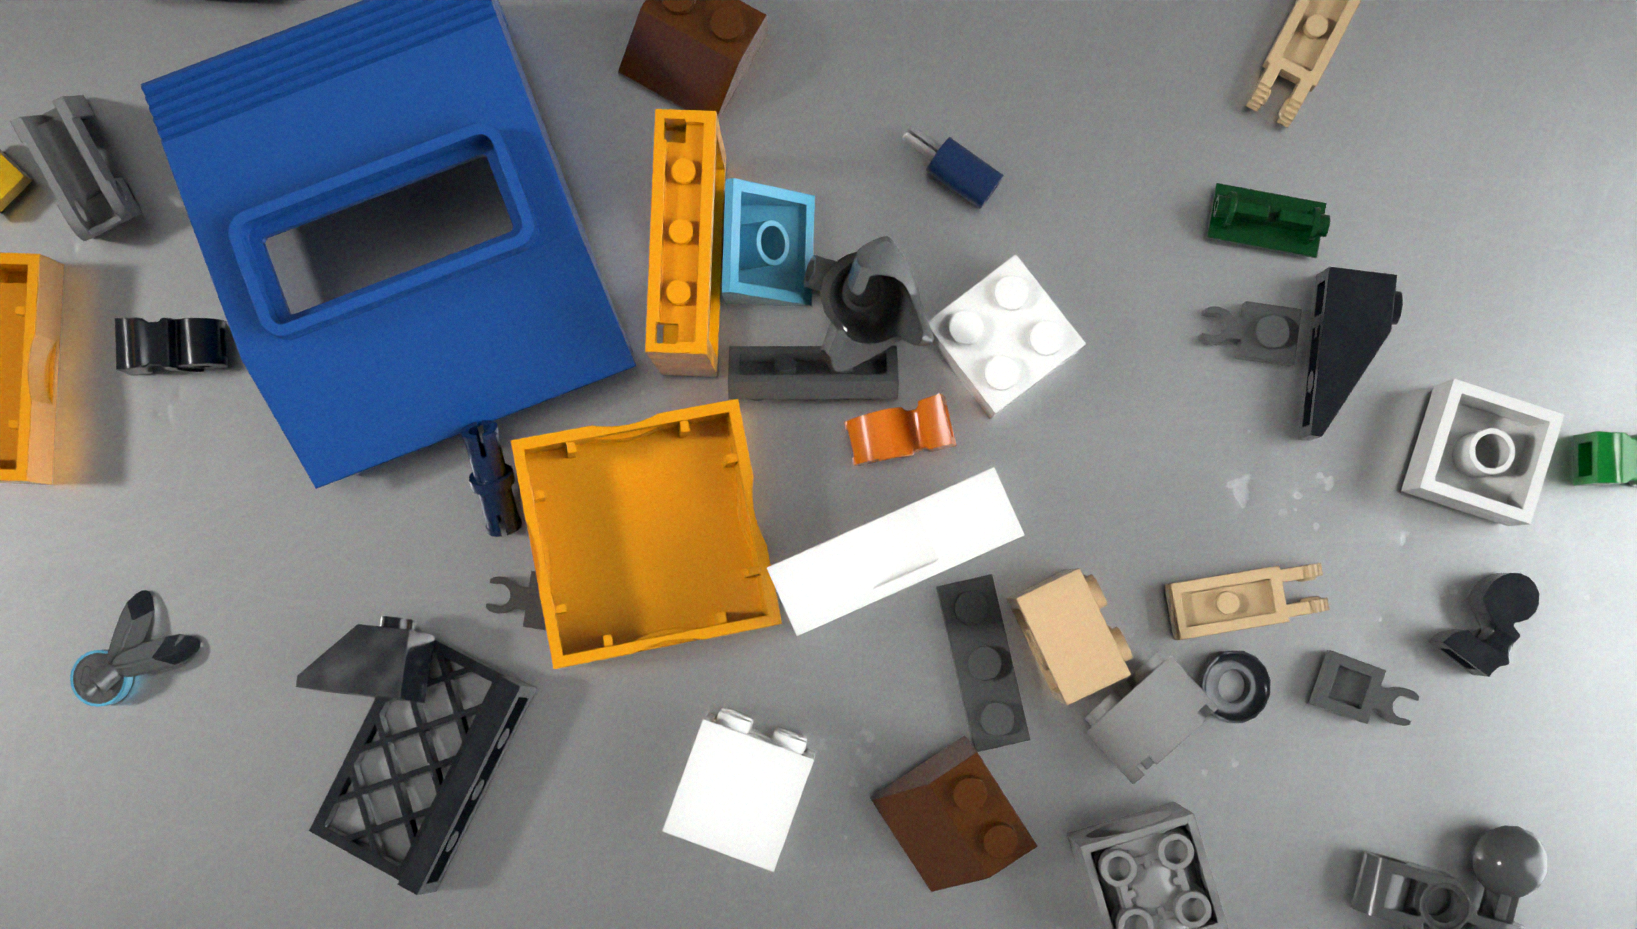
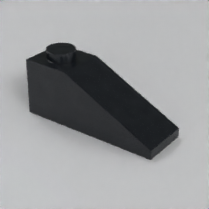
M1328 267L1316 275L1298 440L1310 441L1324 435L1390 334L1392 325H1397L1403 306V295L1401 291H1396L1397 275Z

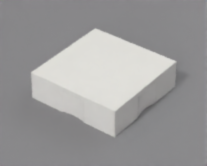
M993 467L769 566L767 570L796 636H799L1020 538L1025 534Z

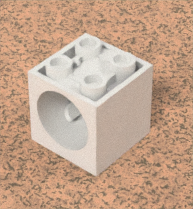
M722 707L718 716L709 713L702 720L662 831L774 872L814 762L815 751L805 748L808 738L800 734L775 727L773 736L751 728L754 718Z

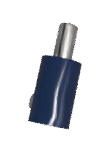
M914 125L910 126L903 135V142L931 161L926 169L928 173L979 209L985 205L1004 177L1003 174L951 137L941 145Z

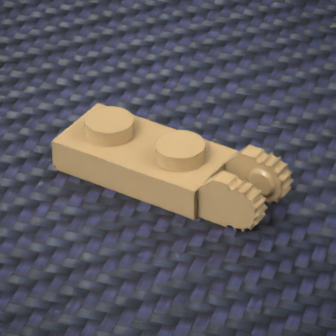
M1296 0L1262 65L1265 70L1250 95L1246 107L1257 112L1261 106H1264L1272 92L1271 87L1279 75L1296 84L1278 112L1277 123L1288 128L1297 115L1308 92H1312L1317 86L1361 0Z
M1314 563L1280 569V566H1271L1164 584L1174 640H1183L1289 622V617L1330 610L1327 597L1302 598L1298 602L1286 604L1282 583L1294 580L1298 582L1315 580L1317 576L1323 575L1321 563Z

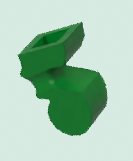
M1603 431L1573 435V486H1604L1629 482L1631 487H1637V435L1629 436L1624 432Z

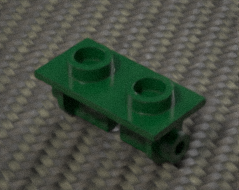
M1216 183L1206 238L1317 258L1320 238L1326 237L1329 230L1330 215L1325 214L1327 203Z

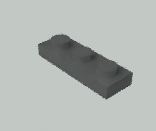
M730 346L728 399H750L754 401L765 399H898L897 346H891L880 354L843 372H834L828 367L821 356L820 350L822 346Z
M992 574L937 586V594L973 747L977 752L1029 741V731Z

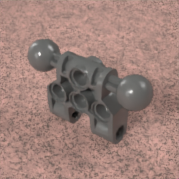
M1504 825L1484 834L1473 850V868L1477 880L1484 887L1480 908L1476 910L1459 880L1450 874L1412 862L1365 851L1350 907L1368 915L1402 924L1403 929H1524V925L1514 922L1520 897L1529 895L1541 885L1547 875V856L1542 843L1534 834L1519 826ZM1437 889H1448L1451 895L1449 908L1443 914L1437 916L1429 915L1427 900L1430 894Z

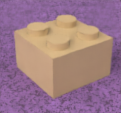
M1080 568L1066 569L1006 598L1054 700L1069 705L1131 675L1125 663L1133 658L1131 650L1118 627L1112 629L1110 626H1107L1100 611L1101 608L1107 606V602L1093 574L1083 575Z

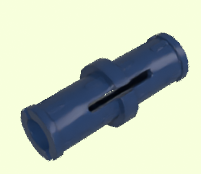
M484 420L482 421L484 429L482 439L484 443L481 442L477 422L463 428L461 436L465 442L473 471L469 475V483L472 492L479 495L487 534L494 537H502L499 523H502L501 515L503 516L507 535L518 531L522 526V520L518 514L511 488L515 482L513 468L505 463L498 435V425L496 422Z

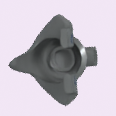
M883 236L863 245L857 252L847 254L837 261L818 255L811 257L804 276V287L821 292L820 299L824 312L831 321L820 350L821 356L831 370L843 372L880 354L902 339L914 346H925L934 341L932 330L920 300L917 281L904 255L890 237Z

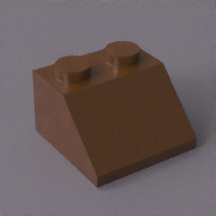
M645 0L637 16L618 74L682 110L716 111L719 121L768 35L767 15L741 0Z
M963 736L870 797L931 892L988 879L1038 847L966 736Z

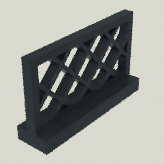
M414 628V631L425 633L417 628ZM434 638L433 652L436 653L442 676L428 680L427 690L445 684L454 714L427 723L422 703L410 702L417 727L391 736L385 714L391 702L397 700L375 698L309 829L313 834L399 880L397 885L416 895L437 891L537 690L536 687L518 678H512L437 638ZM449 660L464 668L453 672ZM476 673L491 681L492 684L482 704L464 710L455 680ZM476 715L469 728L467 717ZM456 722L462 744L455 756L439 761L430 730ZM378 730L380 740L372 742ZM419 735L428 765L402 774L393 743ZM383 748L391 778L366 787L360 764L366 753ZM450 766L444 778L441 769ZM431 773L436 796L430 807L413 813L405 781ZM352 782L354 791L346 793ZM394 786L402 817L377 825L368 794ZM357 798L365 830L347 835L330 826L340 804ZM425 817L418 830L416 820ZM405 824L411 846L402 864L385 856L379 832ZM368 837L370 847L358 840Z

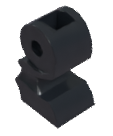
M137 317L115 318L116 370L129 375H144L153 373V366H162L166 370L180 372H204L207 369L228 367L225 334L227 322L211 318H161L158 322H148L143 318Z
M1496 573L1485 577L1474 586L1467 598L1472 612L1481 627V632L1477 638L1469 630L1452 629L1437 633L1428 642L1472 675L1490 677L1497 668L1510 663V652L1514 643L1520 638V634L1514 627V624L1529 619L1539 606L1540 594L1536 584L1529 577L1521 573Z

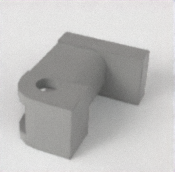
M84 95L61 96L52 101L55 108L42 115L22 116L10 121L21 142L26 143L59 202L57 206L63 217L81 240L87 241L142 214L122 177L113 178L82 122L94 116Z

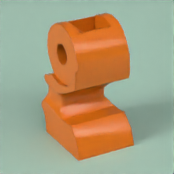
M941 393L919 400L917 408L907 411L902 407L888 408L844 422L845 430L848 431L851 441L854 466L898 457L907 458L923 450L934 452L957 446L946 397Z

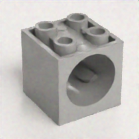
M1176 802L1067 833L1095 929H1229L1195 815Z

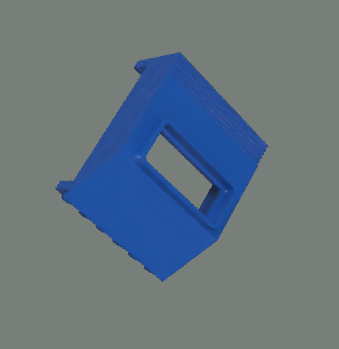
M362 0L141 84V89L145 94V100L149 105V111L153 116V122L157 127V133L161 138V144L241 360L316 489L461 434L462 429L471 423L477 422L478 427L482 426V421L484 420L495 421L636 367L631 354L633 349L610 299L507 28L509 24L499 0ZM481 157L488 159L513 225L510 232L301 312L291 314L265 244L268 238Z

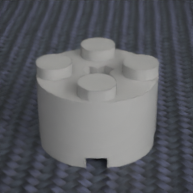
M1158 652L1126 680L1133 688L1129 694L1122 699L1114 690L1085 717L1092 726L1086 733L1132 784L1144 776V773L1137 767L1140 763L1146 770L1154 763L1157 765L1205 722L1198 711L1206 718L1218 709V706L1172 656L1164 660Z

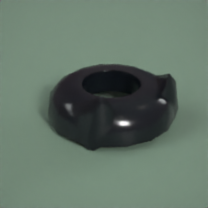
M1219 651L1212 653L1209 657L1208 663L1205 665L1199 679V687L1218 706V709L1211 714L1212 716L1227 723H1245L1256 718L1265 708L1270 696L1271 680L1266 667L1256 656L1245 651ZM1230 670L1238 671L1245 682L1243 694L1238 700L1233 702L1225 701L1221 697L1218 688L1221 677Z

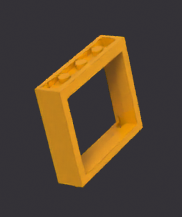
M655 109L645 353L662 375L718 377L726 153L716 111ZM657 325H663L662 343H657Z

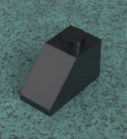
M381 616L380 626L357 624L297 675L296 687L330 693L425 703L435 636L414 631L415 620Z

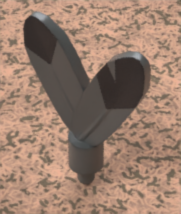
M141 590L127 601L111 639L107 662L102 664L88 677L90 684L81 691V697L83 699H90L98 691L104 694L121 677L144 675L185 663L198 652L201 642L194 636L177 634L143 643L154 614V603L151 593L147 590Z

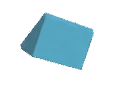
M736 178L725 180L722 295L725 304L812 306V289L804 287V276L808 263L813 256L815 195Z

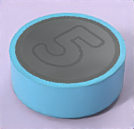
M106 649L85 653L75 662L71 670L70 683L74 694L80 701L90 706H108L121 701L128 694L133 683V677H121L106 693L102 694L98 691L90 699H83L81 697V691L90 684L88 677L102 664L107 662L108 650Z

